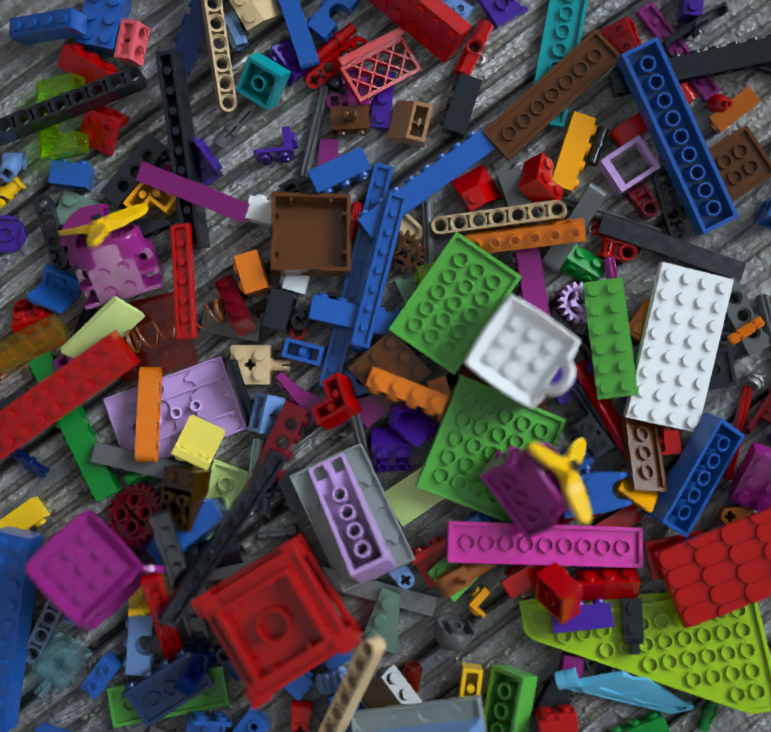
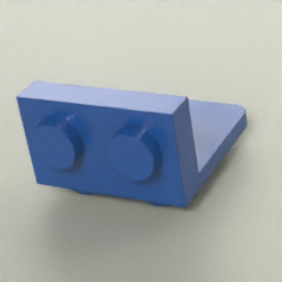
M47 264L43 269L42 283L27 295V301L49 309L54 313L62 314L80 298V283L76 275Z
M193 710L192 713H187L185 732H225L226 727L232 726V721L222 711H212V714H204V711Z

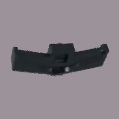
M727 2L720 3L660 42L664 51L669 50L670 44L681 37L686 40L692 36L694 39L703 33L702 28L709 23V19L716 15L721 17L729 11Z

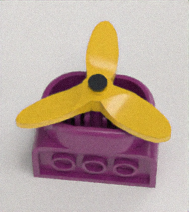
M147 204L133 205L105 217H102V214H96L90 217L91 222L86 225L57 231L59 236L71 234L89 235L71 247V253L78 267L76 276L80 283L79 289L84 293L87 300L85 304L86 310L104 305L114 296L124 299L163 286L165 270L155 244L150 239L143 237L139 226L134 224L126 225L147 213L149 210Z
M584 438L576 439L569 446L564 457L551 444L544 441L531 442L524 449L511 446L504 453L498 449L479 475L526 539L551 530L560 514L568 509H571L581 524L585 525L591 521L590 504L585 487L578 475L586 450Z

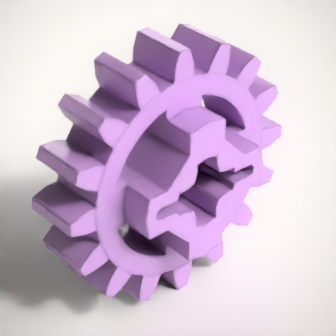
M573 282L570 286H565L564 290L559 292L561 297L557 299V302L561 303L557 309L563 310L561 316L566 315L567 322L573 319V324L579 322L584 324L587 320L583 282L579 284Z

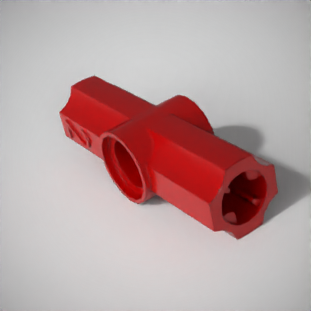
M478 20L455 68L454 73L459 77L460 73L471 76L494 28L490 22ZM474 46L479 51L472 52L469 48Z

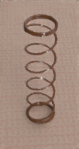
M218 298L213 300V305L220 321L214 317L206 302H204L207 324L205 327H201L197 323L198 327L201 329L207 328L209 323L208 312L217 322H226V313ZM170 314L173 325V337L170 340L160 333L155 321H153L156 331V343L153 346H150L142 338L138 327H136V331L139 335V341L131 329L127 330L125 333L126 341L133 353H139L141 339L147 346L155 347L158 342V333L163 339L172 341L175 335V321ZM129 333L132 335L135 341L136 350L134 349L130 341Z

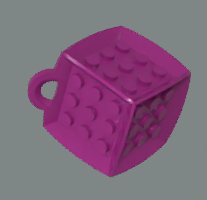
M85 510L66 524L24 566V570L43 594L83 631H92L118 610L141 586V576L160 572L161 574H166L164 566L144 565L138 556L92 510Z

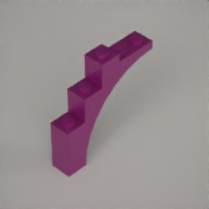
M281 372L276 376L278 378L276 383L283 391L287 390L291 396L288 398L292 403L310 411L309 416L311 418L306 427L310 426L315 422L312 407L326 398H321L305 391L295 384L284 372ZM373 395L357 399L362 411L360 412L363 427H370L388 412Z

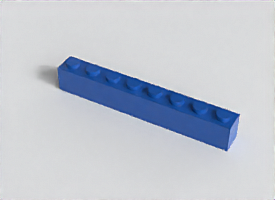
M482 129L477 133L473 131L465 137L466 141L462 144L457 142L450 148L451 152L447 155L445 153L439 155L435 159L436 163L432 166L429 164L419 170L421 174L417 177L414 175L404 181L406 185L402 188L397 186L391 190V192L408 196L403 216L495 149ZM383 197L373 204L375 206L373 209L362 211L358 215L359 219L356 221L369 241L375 238L378 233L386 199L384 200Z

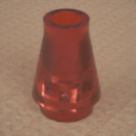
M410 661L405 663L403 671L405 679L417 693L419 692L423 668L419 662Z

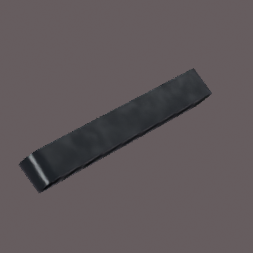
M128 67L0 118V147L140 92L146 88L147 79L138 67Z

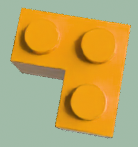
M141 182L123 202L127 207L147 204L149 210L140 218H145L155 205L169 217L177 209L176 196Z

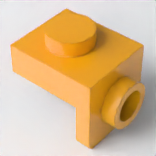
M483 584L480 587L477 586L470 595L472 597L468 600V604L471 606L469 610L475 616L481 615L484 618L486 613L479 605L490 594V591Z

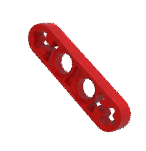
M354 36L322 59L320 65L307 70L303 76L304 83L312 89H316L324 84L331 76L338 73L333 65L339 58L340 53L346 51L348 54L351 52L348 47L354 51L358 49L355 48L357 41L361 43L360 47L368 43L367 40L361 36ZM326 63L332 64V70L329 73L324 72V65ZM311 75H313V76L315 77V78H314V79H315V82H314V83H312V82L310 81V80H311V78H310Z

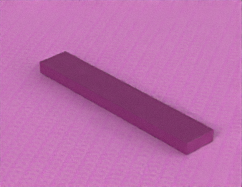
M652 1L635 14L652 37L658 36L660 42L676 32ZM679 38L670 44V49L665 53L668 57L677 53H681L682 56L689 54L690 49ZM712 78L688 82L704 103H706L710 96L721 91Z
M141 162L136 181L239 222H244L250 203L149 163Z

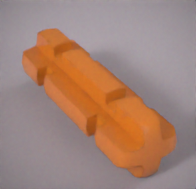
M756 317L751 322L737 329L736 332L728 335L727 339L732 345L737 344L755 332L756 329L763 327L765 323L761 317Z

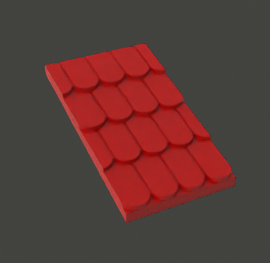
M771 507L652 553L683 628L697 626L713 618L721 617L749 604L771 597Z

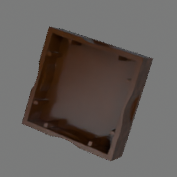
M271 192V275L349 277L351 272V243L349 239L351 194L323 193L306 195L302 193Z

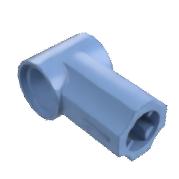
M234 9L224 14L226 32L233 50L241 51L249 44Z
M24 152L3 153L0 178L4 179L5 182H12L20 170L27 169V157Z

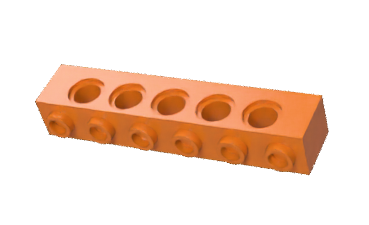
M584 217L467 232L465 238L487 253L582 242L586 241Z

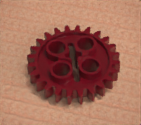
M136 483L135 486L130 484L129 490L123 488L122 495L116 494L117 501H111L114 506L108 507L112 512L106 515V517L111 519L106 525L111 527L110 529L127 547L136 548L137 545L144 546V541L150 543V536L155 537L149 515L159 512L161 493L156 491V488L144 483L143 485Z

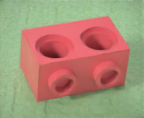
M121 19L114 57L126 64L143 66L151 28L138 20Z

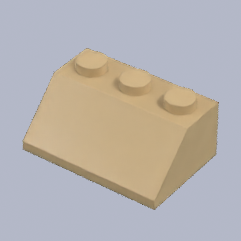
M229 0L250 35L282 16L274 0Z

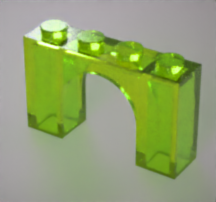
M67 73L36 82L37 103L85 85V78L74 73ZM58 124L38 131L40 158L58 161L59 158L68 159L89 154L87 134L78 131L61 134Z

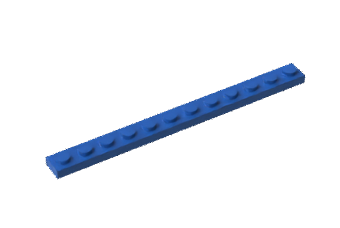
M375 162L363 211L365 209H368V211L375 207L373 204L380 198L386 199L394 167ZM360 227L358 228L351 255V272L349 277L345 279L341 295L342 298L348 299L347 303L355 304V301L360 302L376 237L369 241ZM337 325L333 326L318 386L323 387L322 381L336 372L342 374L353 329Z

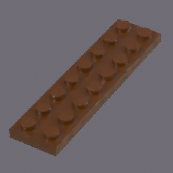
M595 29L493 121L483 133L500 154L509 161L617 63L616 58L621 54Z

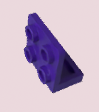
M290 126L282 127L284 146L253 150V155L258 163H261V165H271L275 161L289 163L292 162V159H296L295 149H298V140L295 132L291 131Z
M194 136L192 138L197 144L201 184L208 187L224 176L220 171L223 167L214 154L210 155L212 152L202 138L198 140Z
M406 401L395 404L390 410L391 415L388 425L414 447L420 446L436 435L439 425L420 410V406L414 409L405 405Z

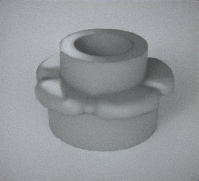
M757 373L749 374L745 384L752 387L753 391H758L764 387V379Z

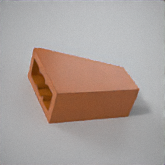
M749 86L731 99L733 102L731 108H728L723 113L715 112L709 117L712 120L709 124L715 132L717 130L723 132L761 102Z

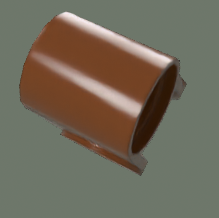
M743 505L719 506L714 511V517L718 522L728 524L755 513V510Z

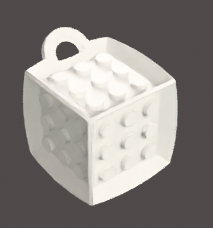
M511 293L480 334L466 360H464V364L504 394L530 409H534L546 395L556 396L569 388L575 376V367L571 359L581 341L547 315L514 297L513 293ZM562 367L564 375L561 381L557 384H550L553 376Z

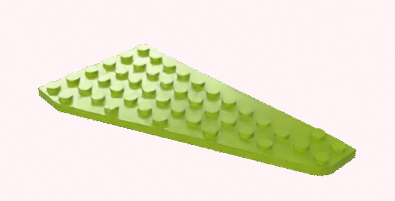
M669 593L638 594V598H642L644 644H640V655H629V644H625L622 638L621 599L604 600V603L610 602L614 627L551 634L549 613L537 599L518 601L523 630L534 641L639 677H647L654 682L748 714L771 711V656L758 602L725 614L721 618L716 617L697 626L683 628ZM592 600L584 601L585 605L592 604Z

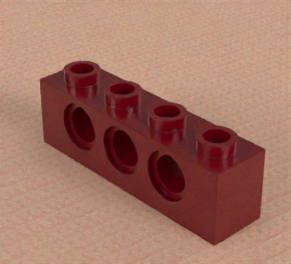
M290 401L285 402L251 473L255 471L270 447L288 458L286 462L289 463L294 453L291 450L294 444L297 445L302 437L300 433L302 427H306L310 421L309 410ZM290 419L296 422L294 430H289L287 427V422ZM281 437L287 439V446L285 448H281L278 444ZM283 467L281 468V470L279 471V473L277 474L272 483H275L277 480H281L285 472Z

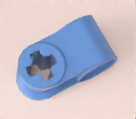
M407 565L388 573L403 589H409L414 584V574ZM402 575H405V576H408V575H409V576H410V578H409V581H410V582L407 583V582L405 581V582L402 583V582H401V581H402Z

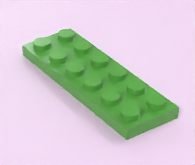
M619 277L582 283L598 400L638 395L623 279Z
M224 666L207 667V670L215 680V685L163 718L192 713L193 710L203 711L230 705ZM127 683L110 686L106 689L113 728L143 722L127 697L123 698L121 695Z

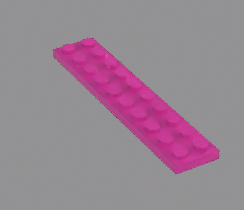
M447 521V562L551 565L556 562L562 566L643 568V528L554 525L551 530L526 539L515 523Z

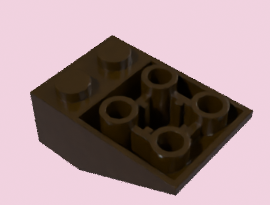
M184 465L164 466L159 512L167 509L170 510L176 530L187 533L191 532L209 492L211 471Z

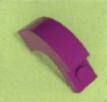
M109 204L88 205L78 209L66 220L62 230L86 225L91 222L90 217L96 214H102V217L109 215ZM84 234L60 236V246H68L66 255L70 265H76L71 253V247L83 239Z

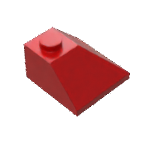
M484 164L450 182L467 213L478 211L502 198Z

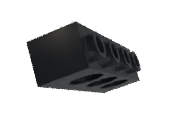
M149 133L100 193L121 210L127 208L123 202L140 183L136 181L137 177H134V172L140 169L141 162L159 167L169 159V149ZM153 155V160L146 162V157ZM129 184L128 190L122 192V186Z

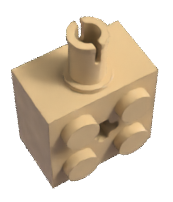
M231 345V359L238 361L245 385H272L273 371H291L290 366H283L291 365L290 359L273 360V347L270 345ZM251 360L253 363H256V367H252V370L247 367Z

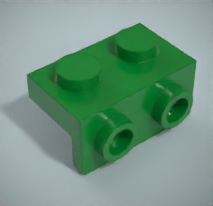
M575 244L560 270L579 282L585 283L598 281L605 267L602 259Z

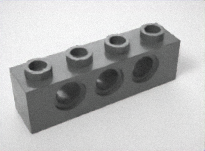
M731 277L729 279L734 281L730 295L734 297V303L728 302L724 322L730 333H734L737 329L758 316L753 313L750 300L744 296L741 283L735 277ZM738 312L743 314L742 321L737 317ZM762 328L756 329L752 333L751 338L747 336L736 344L743 357L751 356L771 346L769 336Z

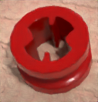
M290 326L289 335L292 339L301 341L306 337V330L302 332L301 336L294 337L295 333Z

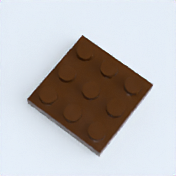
M747 124L709 148L732 202L771 178V160Z
M390 330L348 367L367 390L369 387L365 385V381L371 366L417 384L431 373L409 346ZM380 391L379 395L370 392L388 412L398 403L386 398L387 394Z

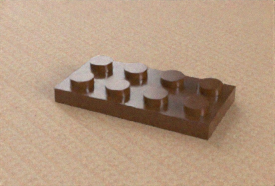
M624 413L621 414L620 419L630 491L666 493L667 486L659 442L658 424L623 416Z

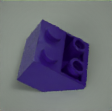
M371 428L374 471H411V443L393 428Z

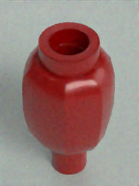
M723 94L712 95L705 103L707 110L712 113H723L733 105V102Z

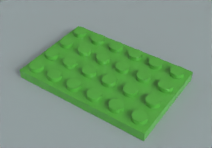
M456 232L389 330L454 375L470 353L486 325L506 301L522 276Z

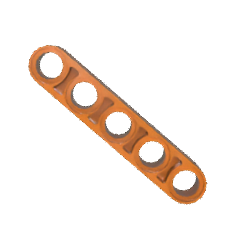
M140 367L135 438L136 462L158 461L162 395L161 367Z

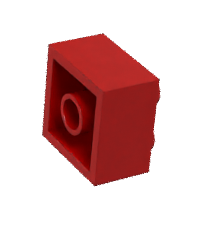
M555 562L537 573L536 599L561 625L580 614L583 588L578 581L568 574L565 568H561Z

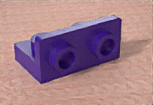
M289 38L272 46L267 56L291 71L286 83L289 87L293 86L295 80L304 76V73L310 69L301 70L293 43Z

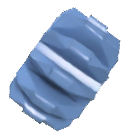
M338 666L332 671L327 669L317 674L316 686L320 694L328 695L337 692L346 673L345 667Z

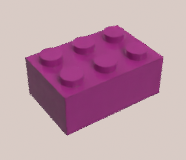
M753 441L728 487L730 501L756 511L771 507L770 447Z

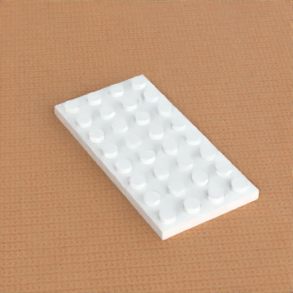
M659 262L635 363L638 395L628 396L624 417L694 432L701 420L733 279Z

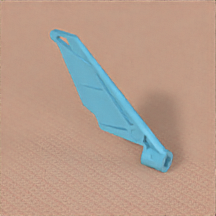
M575 667L555 671V680L559 690L568 689L667 714L694 709L691 701L680 699L647 677H633L625 671H618L579 679Z

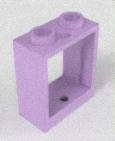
M639 135L600 160L597 165L617 196L660 168L658 158L654 154L652 155L648 149V143L645 139H641ZM635 145L650 169L625 184L611 163V160Z

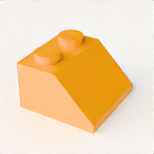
M622 468L621 471L627 472V468ZM628 477L616 481L612 486V489L626 499H631L632 503L638 508L650 513L652 512L659 493L630 491Z

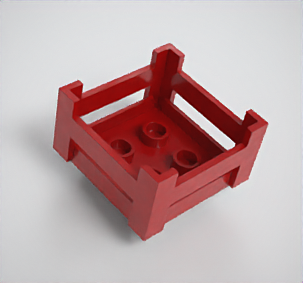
M304 531L223 581L215 584L191 601L200 619L206 617L246 685L244 694L254 710L270 701L277 690L340 651L343 655L359 646L362 641L363 630L355 616L350 614L313 552V546ZM304 556H306L309 560L310 564L312 565L313 569L315 570L316 574L318 575L319 579L321 580L322 584L327 590L329 596L331 597L332 601L334 602L335 606L337 607L338 611L340 612L341 616L346 622V626Z

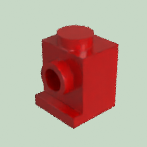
M669 426L660 427L659 442L662 455L682 453L679 430H672V427Z

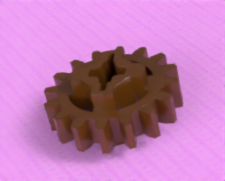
M402 230L399 231L397 237L399 247L394 250L391 265L395 264L394 270L400 267L402 273L405 272L406 268H408L409 272H412L413 266L418 269L420 267L419 263L425 261L422 256L427 255V252L423 251L426 244L421 245L420 242L423 238L417 239L416 232L410 235V230H407L405 234H403ZM404 248L405 250H412L408 254L401 252ZM418 252V256L413 262V254Z

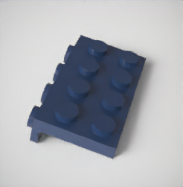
M192 646L188 649L184 647L175 653L174 658L170 660L166 658L160 662L155 670L149 669L144 672L138 681L132 680L127 683L121 695L123 698L127 697L145 726L149 727L215 685V680Z

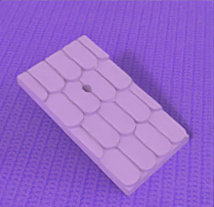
M221 356L162 377L158 457L169 458L174 456L171 452L191 415H195L224 429V437L247 429ZM138 386L103 399L119 447L135 451Z

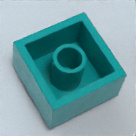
M257 52L248 56L235 91L264 109L269 110L277 106L291 71Z

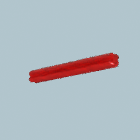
M750 386L741 387L733 427L743 434L753 394V388ZM741 444L722 476L723 479H734Z

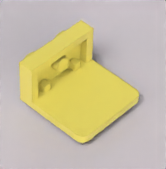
M191 415L171 454L179 461L185 462L186 460L192 463V466L195 468L208 470L225 435V430L195 415Z

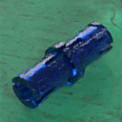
M20 448L14 451L15 454L11 453L10 455L11 458L22 464L24 469L32 471L41 479H44L47 476L45 473L50 471L49 468L38 462L35 456L28 455Z

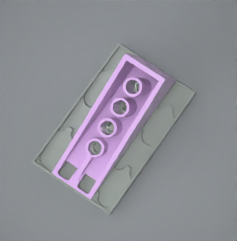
M362 443L356 444L289 476L343 593L356 589L416 560Z

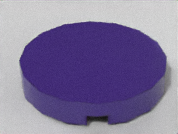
M2 215L0 216V252L5 254L15 253L24 246L27 239V229L18 218Z

